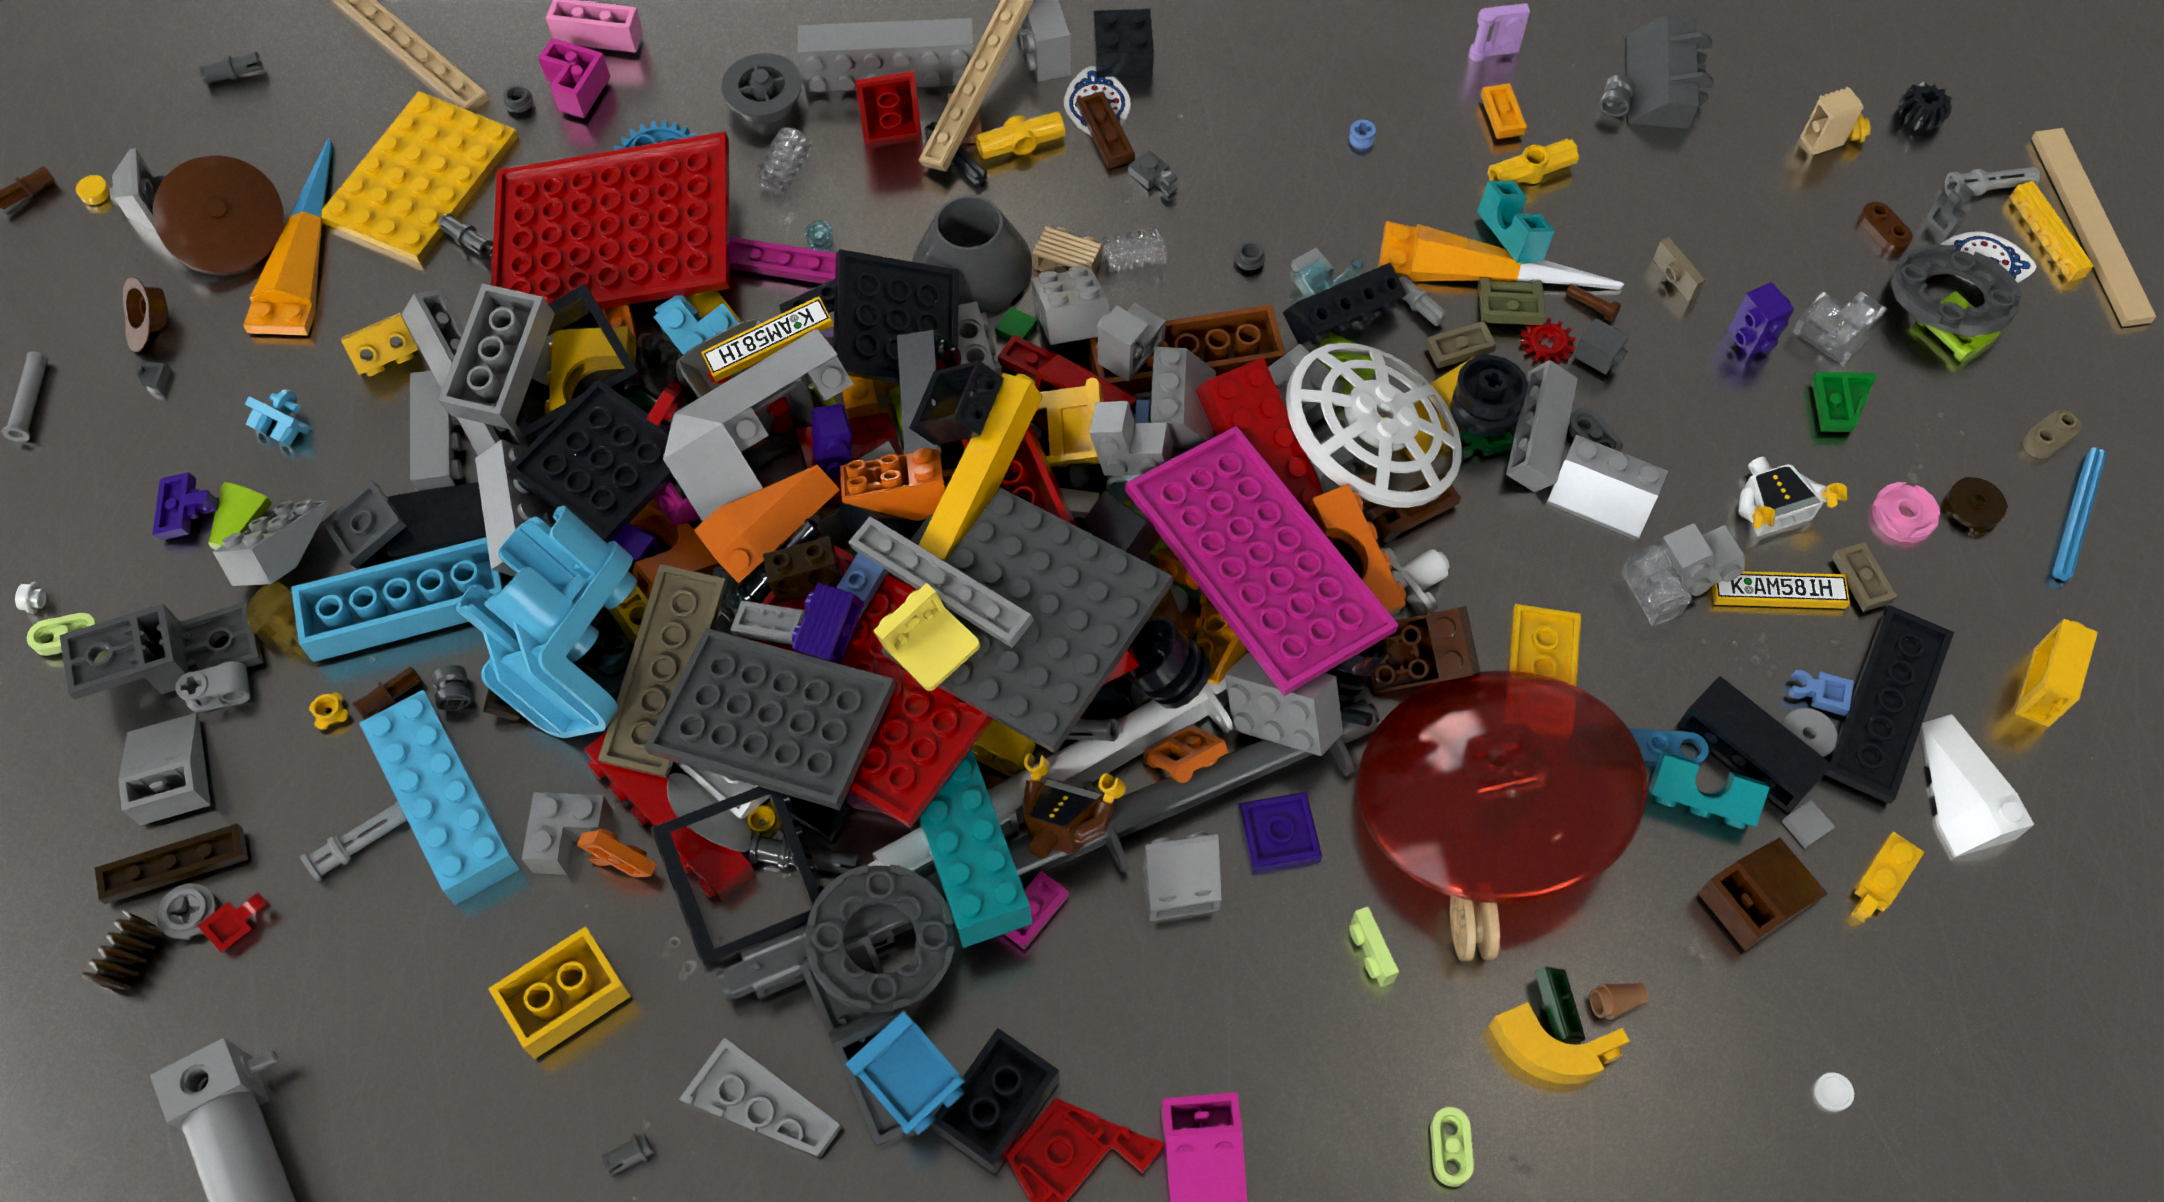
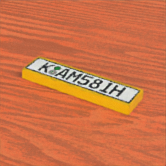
M818 296L701 353L713 378L718 382L766 359L817 328L821 333L834 327V324Z
M1743 571L1732 581H1721L1711 586L1714 605L1846 609L1850 604L1845 574Z

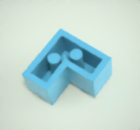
M679 298L654 316L655 320L683 355L703 341L739 323L724 303L698 322Z

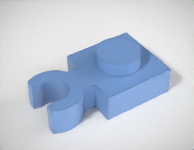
M1795 670L1791 675V680L1800 682L1803 687L1792 686L1788 691L1789 696L1796 699H1802L1806 696L1811 697V707L1843 716L1850 710L1853 680L1824 672H1819L1815 679H1813L1809 673L1803 670Z

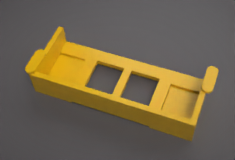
M1096 378L1086 379V386L1040 392L1043 398L1037 410L1047 409L1050 456H1046L1050 467L1068 468V464H1099L1100 462L1089 433L1095 403L1104 402L1102 385ZM956 468L943 470L945 481L951 480Z

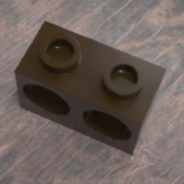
M830 536L763 554L767 582L778 603L808 596L810 592L815 591L817 583L836 588L843 578L840 558Z

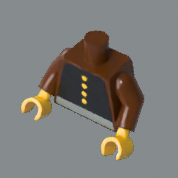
M1028 753L1025 756L1024 765L1031 772L1030 781L1026 780L1023 823L1028 828L1031 840L1029 844L1030 851L1036 857L1042 859L1046 858L1052 849L1071 855L1077 853L1085 844L1103 836L1106 833L1116 806L1113 804L1114 799L1122 797L1126 792L1125 783L1118 777L1114 782L1112 775L1109 773L1103 774L1099 779V788L1105 794L1046 778L1042 783L1041 777L1049 772L1050 763L1041 755L1040 764L1034 768L1035 757Z

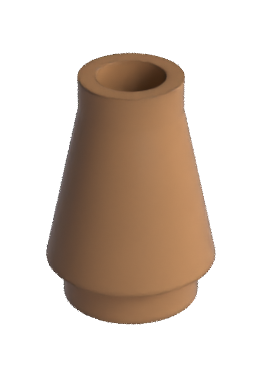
M1641 982L1633 984L1600 983L1596 989L1590 991L1589 999L1591 1008L1598 1018L1605 1017L1608 1020H1612L1639 1005L1646 1004L1648 1002V992L1645 985Z

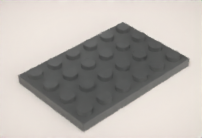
M706 628L644 748L650 755L840 810L897 685L893 678Z

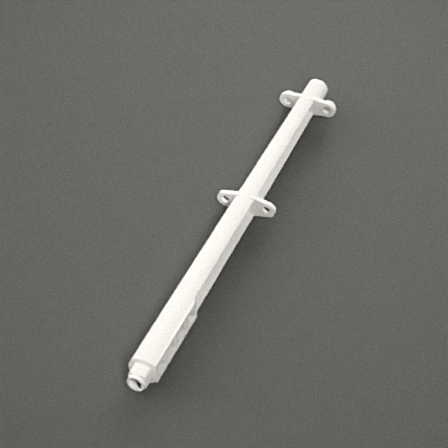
M1381 548V551H1385L1390 558L1392 564L1390 571L1395 581H1399L1404 587L1406 601L1420 615L1434 612L1438 608L1435 598L1431 593H1424L1423 591L1448 577L1449 562L1442 552L1429 549L1400 565L1396 555L1390 548ZM1225 678L1218 685L1206 683L1198 696L1179 708L1166 709L1152 700L1116 720L1119 725V735L1114 742L1078 740L1047 757L1050 769L1046 775L1041 777V782L1043 783L1046 778H1050L1078 787H1082V783L1088 780L1092 783L1103 774L1109 773L1139 756L1149 746L1196 723L1208 715L1223 732L1227 733L1233 730V723L1223 706L1229 704ZM1040 762L1036 763L1034 765V768L1037 767L1040 764ZM1027 769L987 790L1005 838L1020 830L1019 824L1023 823L1026 780L1030 781L1031 772ZM922 827L873 852L874 861L869 863V866H890V864L901 866L916 872L922 877L937 872Z

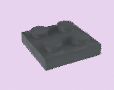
M372 480L322 521V524L347 562L356 569L407 526L380 486Z

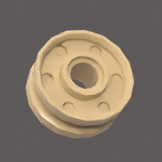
M1487 882L1477 883L1472 900L1468 887L1465 884H1454L1450 896V922L1453 943L1458 958L1461 961H1471L1474 958L1477 944L1483 959H1495L1499 951L1500 926L1497 902L1491 885Z

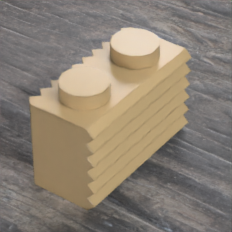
M1849 87L1841 88L1840 91L1836 90L1835 93L1830 92V94H1825V96L1820 95L1800 137L1812 154L1815 155L1845 145V141H1847V137H1849V133H1851V129H1853L1863 109L1861 100Z
M1045 226L1035 249H1033V268L1040 272L1054 271L1062 273L1068 272L1070 268L1075 266H1085L1091 268L1095 274L1102 260V244L1089 236L1082 238L1070 234L1069 231L1061 227L1054 229Z

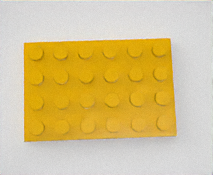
M418 91L324 206L321 213L322 223L421 264L445 233L438 227L439 225L441 226L438 223L439 219L448 213L455 218L459 215L518 139L517 131L514 128Z

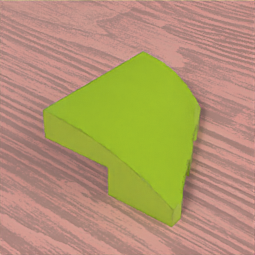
M224 482L220 489L218 510L215 511L208 542L210 547L217 550L224 545L222 541L228 536L239 532L243 533L250 529L248 524L262 517L271 506L272 502L270 499L246 487Z

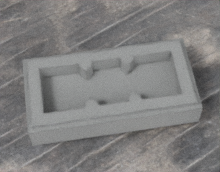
M742 600L730 630L734 636L793 645L792 634L794 628L799 623L802 624L806 610Z

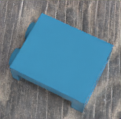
M905 1011L898 1015L846 1063L853 1074L864 1082L899 1123L906 1135L910 1134L913 1130L920 1135L936 1120L932 1113L940 1105L944 1104L949 1108L965 1093L961 1086L966 1080Z

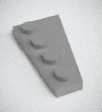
M725 1037L679 1098V1100L817 1157L823 1155L843 1127L833 1117Z

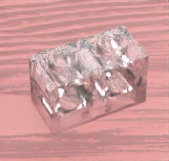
M1658 543L1630 553L1621 573L1651 625L1654 626L1682 616L1692 597L1662 545Z

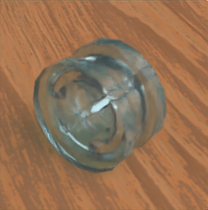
M820 220L814 221L807 226L805 233L807 244L811 249L824 251L832 246L834 238L830 224ZM823 233L822 238H815L818 237L817 234Z

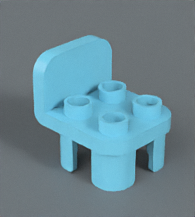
M563 505L554 512L553 518L556 520V523L552 528L542 519L532 517L522 523L501 545L498 550L500 559L517 573L506 587L496 595H493L482 585L470 586L459 600L456 611L484 635L490 658L481 671L483 683L539 729L559 738H569L605 730L618 711V705L613 697L573 662L580 659L597 640L599 631L590 623L604 605L609 610L618 606L631 593L637 579L628 571L633 557L616 541L606 543Z

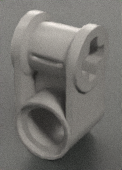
M225 662L215 667L188 672L178 679L175 686L177 695L186 700L187 706L196 713H205L226 706L240 705L250 699L246 665L241 662Z

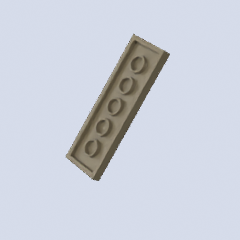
M659 564L616 701L618 711L610 721L598 761L616 767L669 778L674 761L650 755L644 747L705 629L714 630L728 584L725 578Z

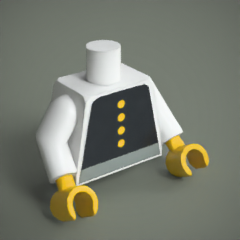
M1759 457L1748 464V468L1753 476L1748 479L1743 490L1740 492L1738 513L1743 518L1752 522L1753 528L1759 537L1812 520L1823 505V502H1827V506L1833 508L1838 505V500L1847 501V486L1842 483H1833L1828 486L1818 484L1799 473L1793 465L1789 464L1772 469L1766 457Z

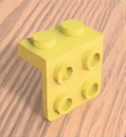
M928 583L919 590L912 592L904 604L892 614L885 616L879 623V626L873 630L884 649L927 691L937 688L980 648L979 640L944 607L937 592Z

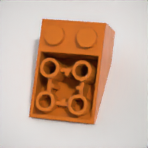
M921 448L909 454H888L880 459L870 461L855 460L847 465L840 466L843 503L914 521L925 520L929 515H933L946 490L939 448Z

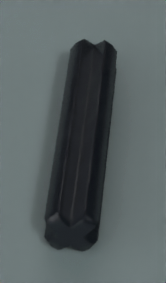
M932 122L925 127V136L928 139L931 137L937 122ZM959 146L952 162L974 184L980 185L982 182H985L988 178L987 171L963 147Z

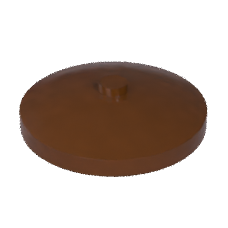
M202 156L180 164L163 179L157 189L153 202L154 225L165 248L185 266L209 275H236L252 270L270 257L285 223L284 209L280 196L267 176L253 165L229 156Z

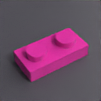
M1040 871L1024 890L1030 905L1033 924L1004 934L1024 950L1069 897V891L1043 871Z

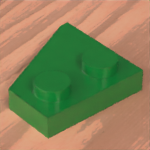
M1815 372L1812 377L1820 431L1853 432L1869 397L1870 389L1876 380V373Z

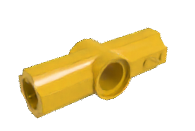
M1057 111L1028 120L1021 115L1011 117L1005 122L1003 127L975 135L979 156L984 160L1011 151L1016 155H1026L1032 152L1039 143L1065 136L1063 118L1060 112Z
M1564 139L1544 147L1536 144L1529 145L1525 148L1522 155L1490 165L1488 168L1490 181H1515L1516 184L1523 182L1526 184H1537L1543 179L1545 174L1576 164L1579 159L1577 145L1573 139Z

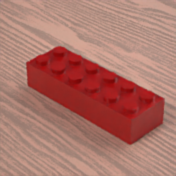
M1264 358L1211 378L1196 389V393L1215 436L1237 426L1310 515L1307 508L1312 498L1324 494L1307 454L1300 446L1292 430L1287 409ZM1328 538L1332 543L1339 540L1336 538Z

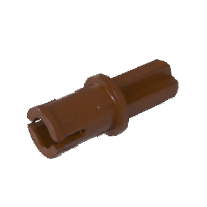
M42 166L21 179L15 178V183L0 190V209H6L26 197L32 199L33 194L56 183L53 176Z
M408 667L384 685L380 681L377 688L354 702L353 705L366 720L391 703L395 705L397 703L395 699L420 683L421 677L414 668Z

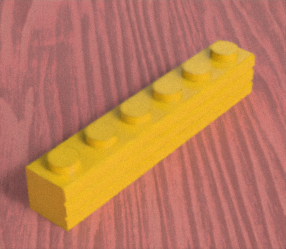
M2030 181L2016 186L2010 195L2012 203L2017 207L2022 217L2058 265L2062 274L2065 275L2069 282L2086 277L2094 267L2093 263L2035 182Z

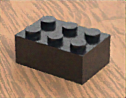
M999 1028L996 1029L963 1075L966 1082L961 1088L965 1093L949 1108L943 1104L934 1116L936 1120L932 1123L933 1130L993 1174L998 1171L1006 1159L1005 1155L1020 1139L1060 1081L1059 1070Z

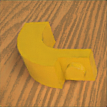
M1529 1002L1495 1016L1489 1025L1501 1049L1516 1065L1537 1078L1560 1084H1576L1597 1078L1605 1070L1603 1065L1622 1057L1621 1050L1630 1042L1623 1028L1585 1044L1572 1045L1560 1042L1542 1028Z

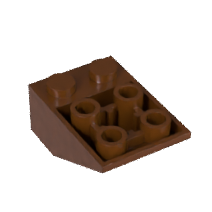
M1461 606L1395 620L1399 625L1397 631L1383 639L1387 647V655L1370 678L1373 692L1376 694L1472 676L1480 672L1467 607Z
M1780 837L1739 859L1712 877L1698 892L1745 951L1828 894Z

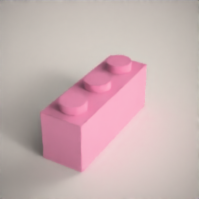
M552 0L546 16L552 38L583 47L636 53L643 34L636 7L579 0Z

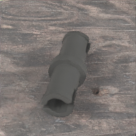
M253 52L236 58L231 56L224 57L221 62L200 66L199 72L201 77L205 76L203 82L208 85L227 78L231 80L239 79V75L263 70V63L261 59L257 60L260 57L259 54Z
M449 213L444 214L439 219L438 223L441 224V226H438L439 229L453 237L459 246L463 248L468 247L482 258L488 257L493 252V247H491L493 246V241L479 234L477 229L471 224H464Z

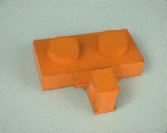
M600 828L598 831L582 833L577 846L591 853L588 861L597 866L612 865L633 878L652 876L657 863L647 858V852L633 845L626 846L617 841L619 837L615 833Z

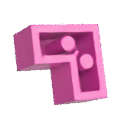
M551 38L538 57L546 82L552 84L550 88L558 111L585 118L610 79L604 55L595 50Z

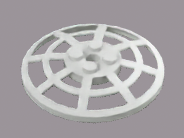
M1336 343L1313 350L1302 359L1292 372L1286 392L1287 415L1292 430L1300 446L1311 461L1340 487L1349 484L1352 491L1357 492L1362 499L1375 504L1409 508L1424 505L1435 500L1452 484L1458 474L1462 457L1459 430L1452 413L1442 397L1421 374L1408 364L1391 354L1373 347L1354 343ZM1330 353H1355L1371 357L1372 361L1351 360L1341 362ZM1318 358L1333 368L1324 378L1321 391L1301 389L1306 370L1315 359ZM1351 369H1374L1376 380L1364 381ZM1388 374L1400 380L1411 390L1403 393L1398 388L1389 384ZM1340 375L1354 386L1348 395L1332 392L1334 382ZM1421 400L1429 413L1432 423L1419 418L1413 405L1414 403ZM1430 400H1431L1432 403L1435 405V407H1436L1437 410L1439 411L1441 417L1443 418V420H1444V422H1445V424H1446L1448 433H1447L1446 431H1444L1443 429H1441V424H1440L1438 415H1437V413H1436V411H1435L1433 405L1431 404ZM1302 401L1321 403L1324 418L1334 434L1333 437L1323 444L1319 443L1307 423L1302 408ZM1333 405L1344 406L1345 416L1349 423V426L1345 429L1338 421ZM1377 411L1384 414L1385 418H1382ZM1419 430L1433 436L1431 447L1426 454L1414 439ZM1359 436L1369 445L1378 448V456L1365 450L1353 439ZM1443 442L1453 450L1452 467L1447 475L1439 481L1431 462L1438 455ZM1344 446L1360 460L1376 467L1375 485L1350 473L1330 455ZM1407 447L1415 459L1408 462L1391 461L1392 451H1398ZM1421 470L1430 486L1427 489L1413 492L1389 490L1390 472L1411 473Z

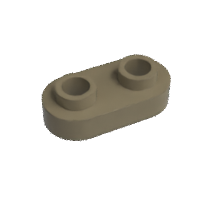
M2057 410L2028 431L2022 440L2023 448L2032 457L2038 459L2048 458L2078 435L2082 428L2081 421L2070 411Z

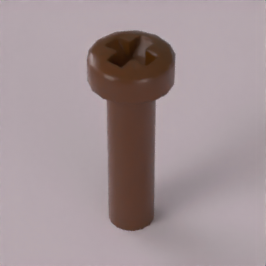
M1573 284L1566 291V295L1605 314L1604 320L1612 322L1620 311L1621 303L1617 301L1609 303Z

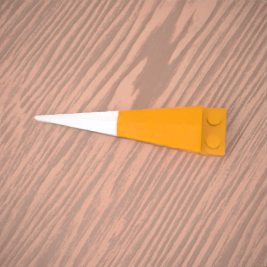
M1386 221L1383 229L1378 267L1391 262L1398 278L1406 275L1412 282L1479 281L1480 277L1490 278V281L1531 282V280H1541L1542 283L1573 284L1575 286L1620 290L1624 283L1546 260L1543 262H1529L1528 264L1517 263L1504 248L1420 224L1412 227Z

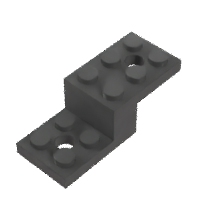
M248 601L183 621H179L164 604H159L59 635L68 694L73 699L142 678L148 680L161 694L175 691L178 679L188 672L215 667L231 661L241 662L246 665V668L263 663L253 609ZM229 636L225 646L214 648L217 639ZM109 650V655L104 661L94 662L98 653Z
M867 932L844 942L846 953L855 965L866 972L885 974ZM808 959L799 962L801 971L875 1145L877 1146L904 1133L899 1123L876 1096L846 1065L854 1055L903 1011L899 1010L880 1014L852 1009L837 1001L826 992L815 978ZM940 1105V1106L932 1113L933 1116L936 1115V1113L938 1112V1110L941 1108L942 1105Z

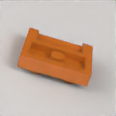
M1191 724L1146 748L1143 752V761L1152 768L1159 767L1167 771L1172 779L1177 782L1186 783L1191 779L1193 771L1215 764L1219 757L1229 752L1225 740ZM1174 754L1180 757L1181 759L1175 761L1174 759L1168 757V755Z

